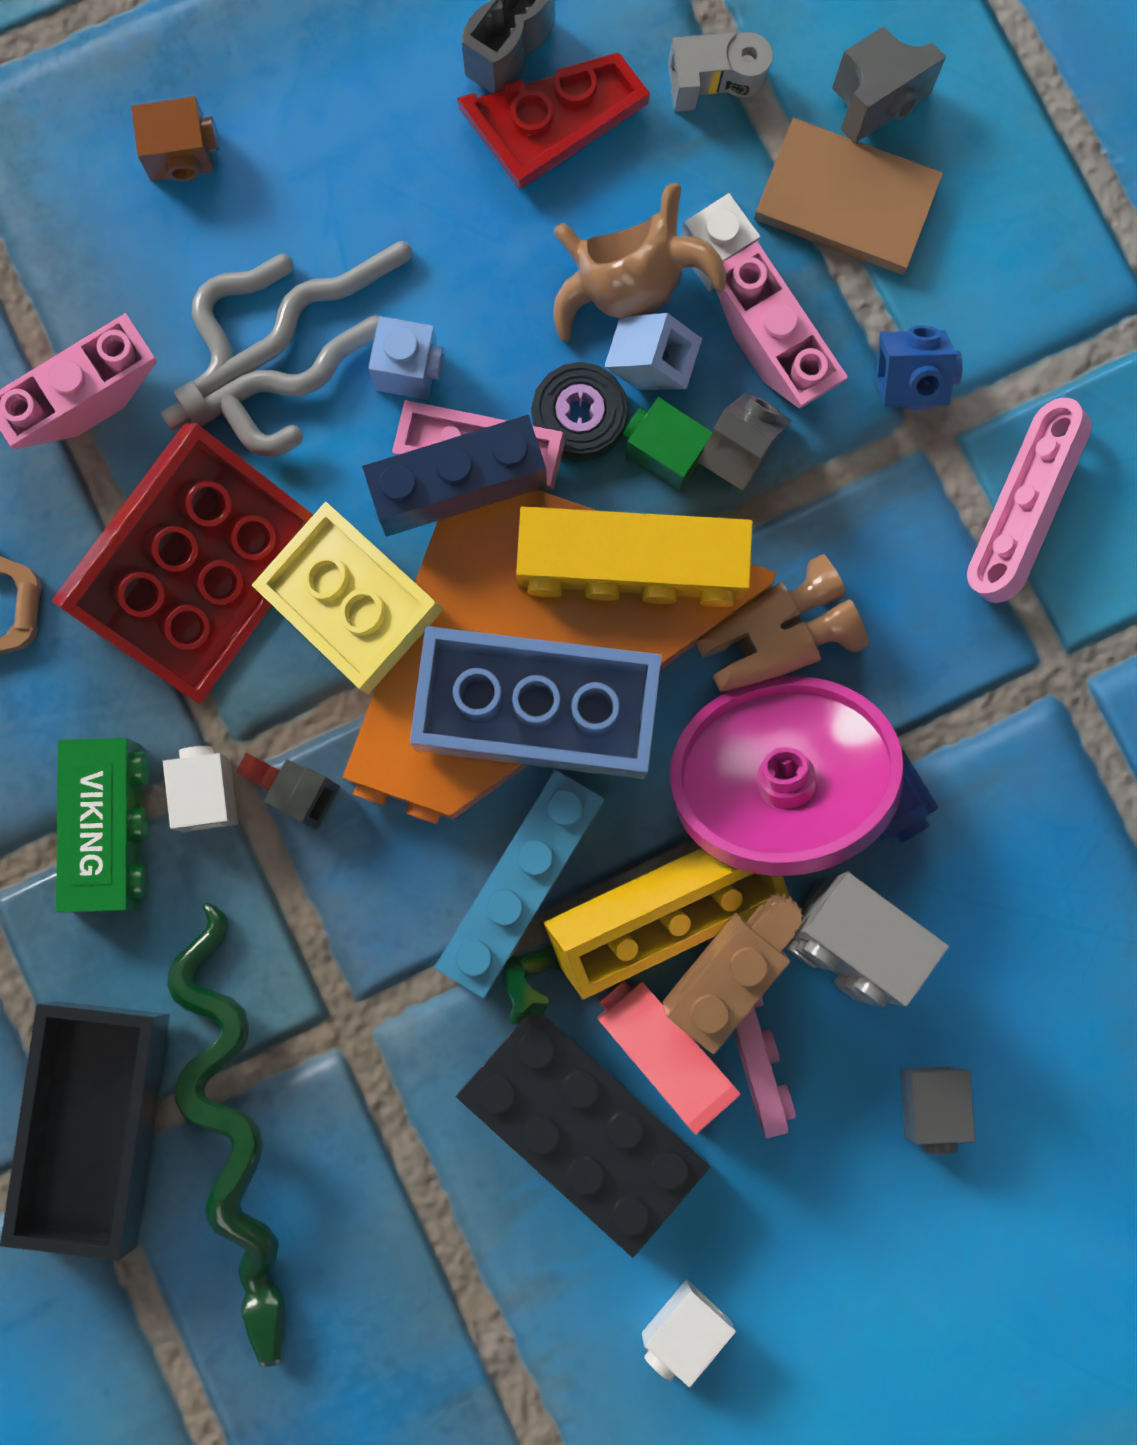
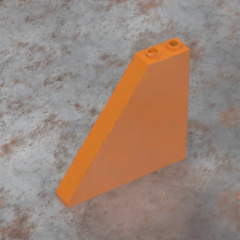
M535 490L437 521L415 582L444 608L430 627L661 654V671L693 648L701 637L772 586L777 572L750 563L749 590L743 600L734 599V605L730 607L704 606L700 604V597L677 596V602L655 604L643 601V594L620 593L619 599L611 601L586 598L585 591L562 589V596L559 597L528 594V587L517 586L516 570L520 507L598 511L540 490ZM423 633L377 684L342 778L356 785L352 794L356 797L382 806L385 805L387 797L409 804L406 814L437 825L440 816L454 820L529 765L414 750L410 744V736L424 640Z

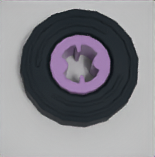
M576 362L563 364L546 375L535 390L531 414L533 426L561 431L565 434L566 441L561 458L581 462L597 459L616 446L624 434L629 409L626 393L614 375L599 365ZM578 401V405L581 407L582 401L591 405L589 412L591 420L586 423H582L581 417L578 418L577 423L569 420V404Z

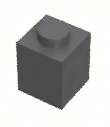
M958 1066L900 1068L904 1137L915 1144H922V1152L929 1154L958 1152L957 1143L975 1142L970 1070Z

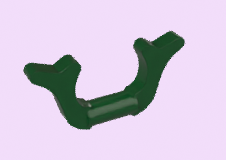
M552 944L518 957L512 956L507 960L502 982L513 1003L509 1017L510 1023L517 1025L528 1015L542 1016L545 1014L549 999L535 991L525 979L551 969L562 971ZM619 983L606 989L615 988Z

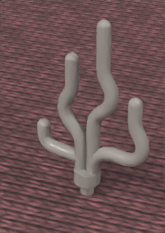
M399 241L338 277L311 279L297 285L285 295L278 309L272 332L234 357L228 337L213 313L216 302L228 295L252 294L270 286L292 271L293 261L288 255L279 254L250 271L223 273L205 282L198 289L192 300V318L196 329L209 347L211 363L207 371L200 377L174 390L173 393L178 402L160 412L171 431H174L190 420L192 423H197L202 427L223 413L241 443L252 453L262 457H276L297 447L303 440V431L298 426H286L272 435L262 434L241 402L260 392H271L283 396H304L319 390L331 380L344 358L374 341L379 316H370L335 337L322 348L312 367L303 373L286 374L274 370L256 369L273 360L289 347L296 333L298 318L307 305L316 301L340 300L356 293L408 262L412 257V247L407 242Z

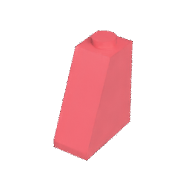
M623 980L599 1001L605 1011L597 1017L598 1020L695 1135L741 1095L691 1036L666 1017L664 1006L642 981L639 980L631 987L626 980Z

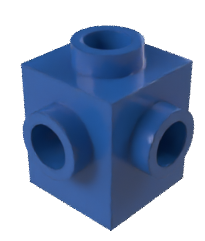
M921 325L911 327L908 331L880 332L875 384L884 407L902 406L909 410L922 411L935 405H950L953 384H959L962 378L963 361L961 352L955 351L946 331Z

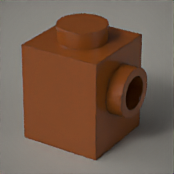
M196 96L131 106L137 155L150 181L168 178L175 181H188L196 178L199 174L214 172L211 151L219 150L218 133L213 116L204 117Z

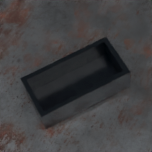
M60 1001L36 1004L0 1247L120 1260L137 1248L170 1014Z
M546 1014L542 1016L528 1015L521 1021L456 1095L458 1100L632 1258L635 1257L711 1168L703 1155Z

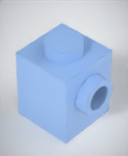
M668 313L620 318L604 367L639 391L687 389L702 338Z
M379 316L368 367L375 391L428 400L432 379L439 380L441 377L445 352L444 347L437 345L434 326Z

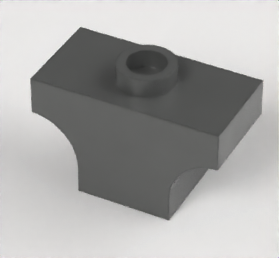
M884 26L845 50L832 87L848 107L841 127L843 133L855 144L893 118L896 121L905 118L919 101L932 93L946 56L933 43L924 46L904 44L897 40Z
M745 392L724 409L713 427V433L698 457L697 462L743 491L754 480L792 420L781 414L768 402Z

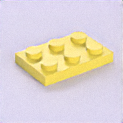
M326 501L252 584L264 598L356 687L368 695L424 633L425 626H430L444 610L439 603Z

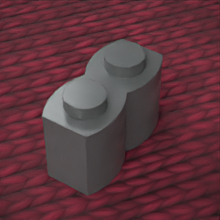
M492 0L477 9L468 20L462 34L465 76L491 93L503 91L504 84L515 82L523 69L526 54L540 47L550 35L555 23L556 0Z

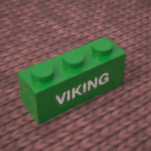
M128 738L58 740L56 912L140 911V899L147 897L149 886L148 870L146 865H140V842H146L148 838L149 820L147 810L140 808V786H145L148 782L149 764L147 754L140 752V744Z

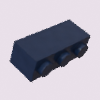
M529 414L362 466L379 522L386 537L547 487L546 466Z

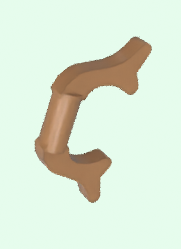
M0 555V576L12 577L18 588L14 625L11 626L5 635L0 637L1 655L22 650L35 640L38 633L37 622L40 593L43 587L41 579L35 571L25 565L5 559Z

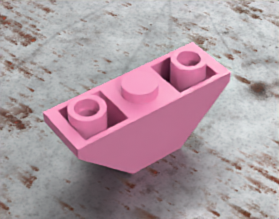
M758 241L723 261L726 272V285L723 291H717L734 339L765 384L800 409L847 380L848 376Z
M124 313L0 389V431L10 447L19 449L78 437L127 405L157 363L156 358L128 315Z

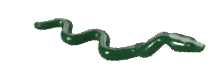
M206 903L202 909L207 917V926L174 959L168 971L167 987L175 1003L186 1011L215 1021L220 1027V1034L208 1048L190 1060L180 1072L175 1084V1103L185 1120L196 1127L225 1136L232 1143L229 1159L215 1180L206 1201L205 1213L207 1222L215 1233L245 1249L238 1269L241 1284L246 1292L241 1308L242 1318L259 1364L269 1367L278 1365L281 1362V1349L285 1336L283 1296L269 1274V1269L277 1260L279 1243L268 1225L244 1213L240 1205L261 1158L263 1141L260 1129L254 1120L245 1113L215 1103L205 1093L207 1082L243 1050L249 1034V1024L245 1009L232 997L203 988L195 980V975L200 966L221 945L228 929L226 915L217 906Z

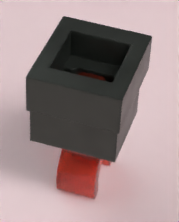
M245 753L235 772L270 790L264 800L265 803L283 811V814L315 830H318L340 788V785L329 778L286 759L281 770Z

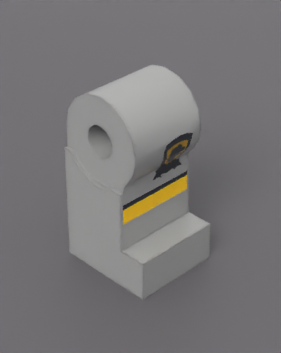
M749 32L673 37L668 67L674 112L695 110L699 95L729 92V94L739 98L755 96L764 87L771 67L773 51L770 43L764 37Z

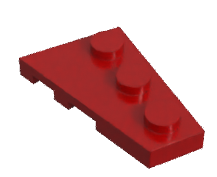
M617 52L557 69L556 75L527 84H524L523 79L504 84L503 91L478 98L476 93L459 97L457 101L458 109L516 187L521 190L648 105L650 92L622 55Z

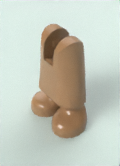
M824 554L809 561L806 569V579L797 588L789 592L783 582L776 584L725 619L696 642L703 658L725 651L736 644H739L745 658L731 663L713 675L712 678L720 692L773 679L821 661L817 646L824 643L838 642L851 653H858L870 647L861 617L850 599L836 605L825 614L808 623L800 621L801 614L815 607L833 604L845 598V586L838 572Z

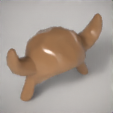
M671 183L663 190L659 213L631 228L581 240L567 224L562 223L555 227L553 231L555 237L579 268L575 274L563 283L555 297L553 309L554 325L559 339L563 343H568L571 339L573 321L581 306L592 300L595 302L596 307L609 317L621 319L627 316L652 314L670 301L672 292L678 287L681 281L682 270L685 268L695 267L700 269L708 276L717 291L721 292L725 289V268L720 255L713 246L698 237L677 236V217L681 196V186L678 183Z

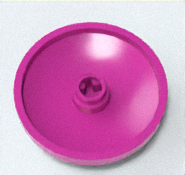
M800 676L776 677L730 690L711 701L692 718L680 735L673 751L670 765V785L681 823L692 839L707 853L732 867L752 873L772 876L802 875L822 871L851 859L871 845L883 833L891 822L902 796L903 756L901 745L891 723L864 696L845 686L823 679Z

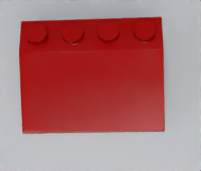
M197 423L183 424L51 601L200 705L272 607V604L252 584L310 520L313 514Z

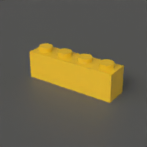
M521 506L516 570L517 586L528 587V594L538 597L562 596V589L582 590L585 591L586 598L602 601L617 600L620 593L643 594L642 600L648 603L671 604L677 602V596L700 597V604L704 606L730 607L734 605V599L743 600L749 590L752 520Z
M700 848L543 923L562 971L584 1000L715 937L735 912L748 921L761 904L766 903L765 899H769L771 894L774 896L777 892L780 895L785 893L787 897H789L783 876L757 874L732 867Z

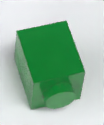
M658 397L649 411L642 407L639 408L627 425L623 434L629 439L627 441L625 457L677 492H680L698 466L697 459L713 432Z

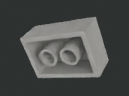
M846 872L818 880L800 905L801 913L804 916L801 919L803 924H800V930L796 929L794 931L795 936L791 939L792 942L787 950L813 969L816 967L822 970L828 968L836 973L838 977L833 984L860 1004L864 1001L871 1006L875 1003L879 1007L884 1008L887 1003L907 1007L949 946L859 879Z

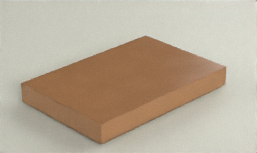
M793 118L759 202L754 220L904 275L943 173L861 142L854 144L845 136Z

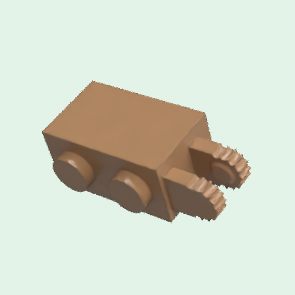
M777 892L774 896L771 894L769 899H765L766 903L761 904L748 921L735 912L662 1001L666 1017L713 1055L790 962L783 949L795 936L794 931L796 929L800 930L799 926L803 924L801 919L804 916L801 913L802 909L797 907L798 904L792 901L791 896L787 897L785 893L780 895Z

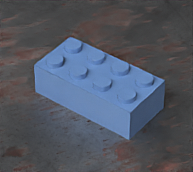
M425 626L410 744L418 752L645 779L649 767L662 655Z

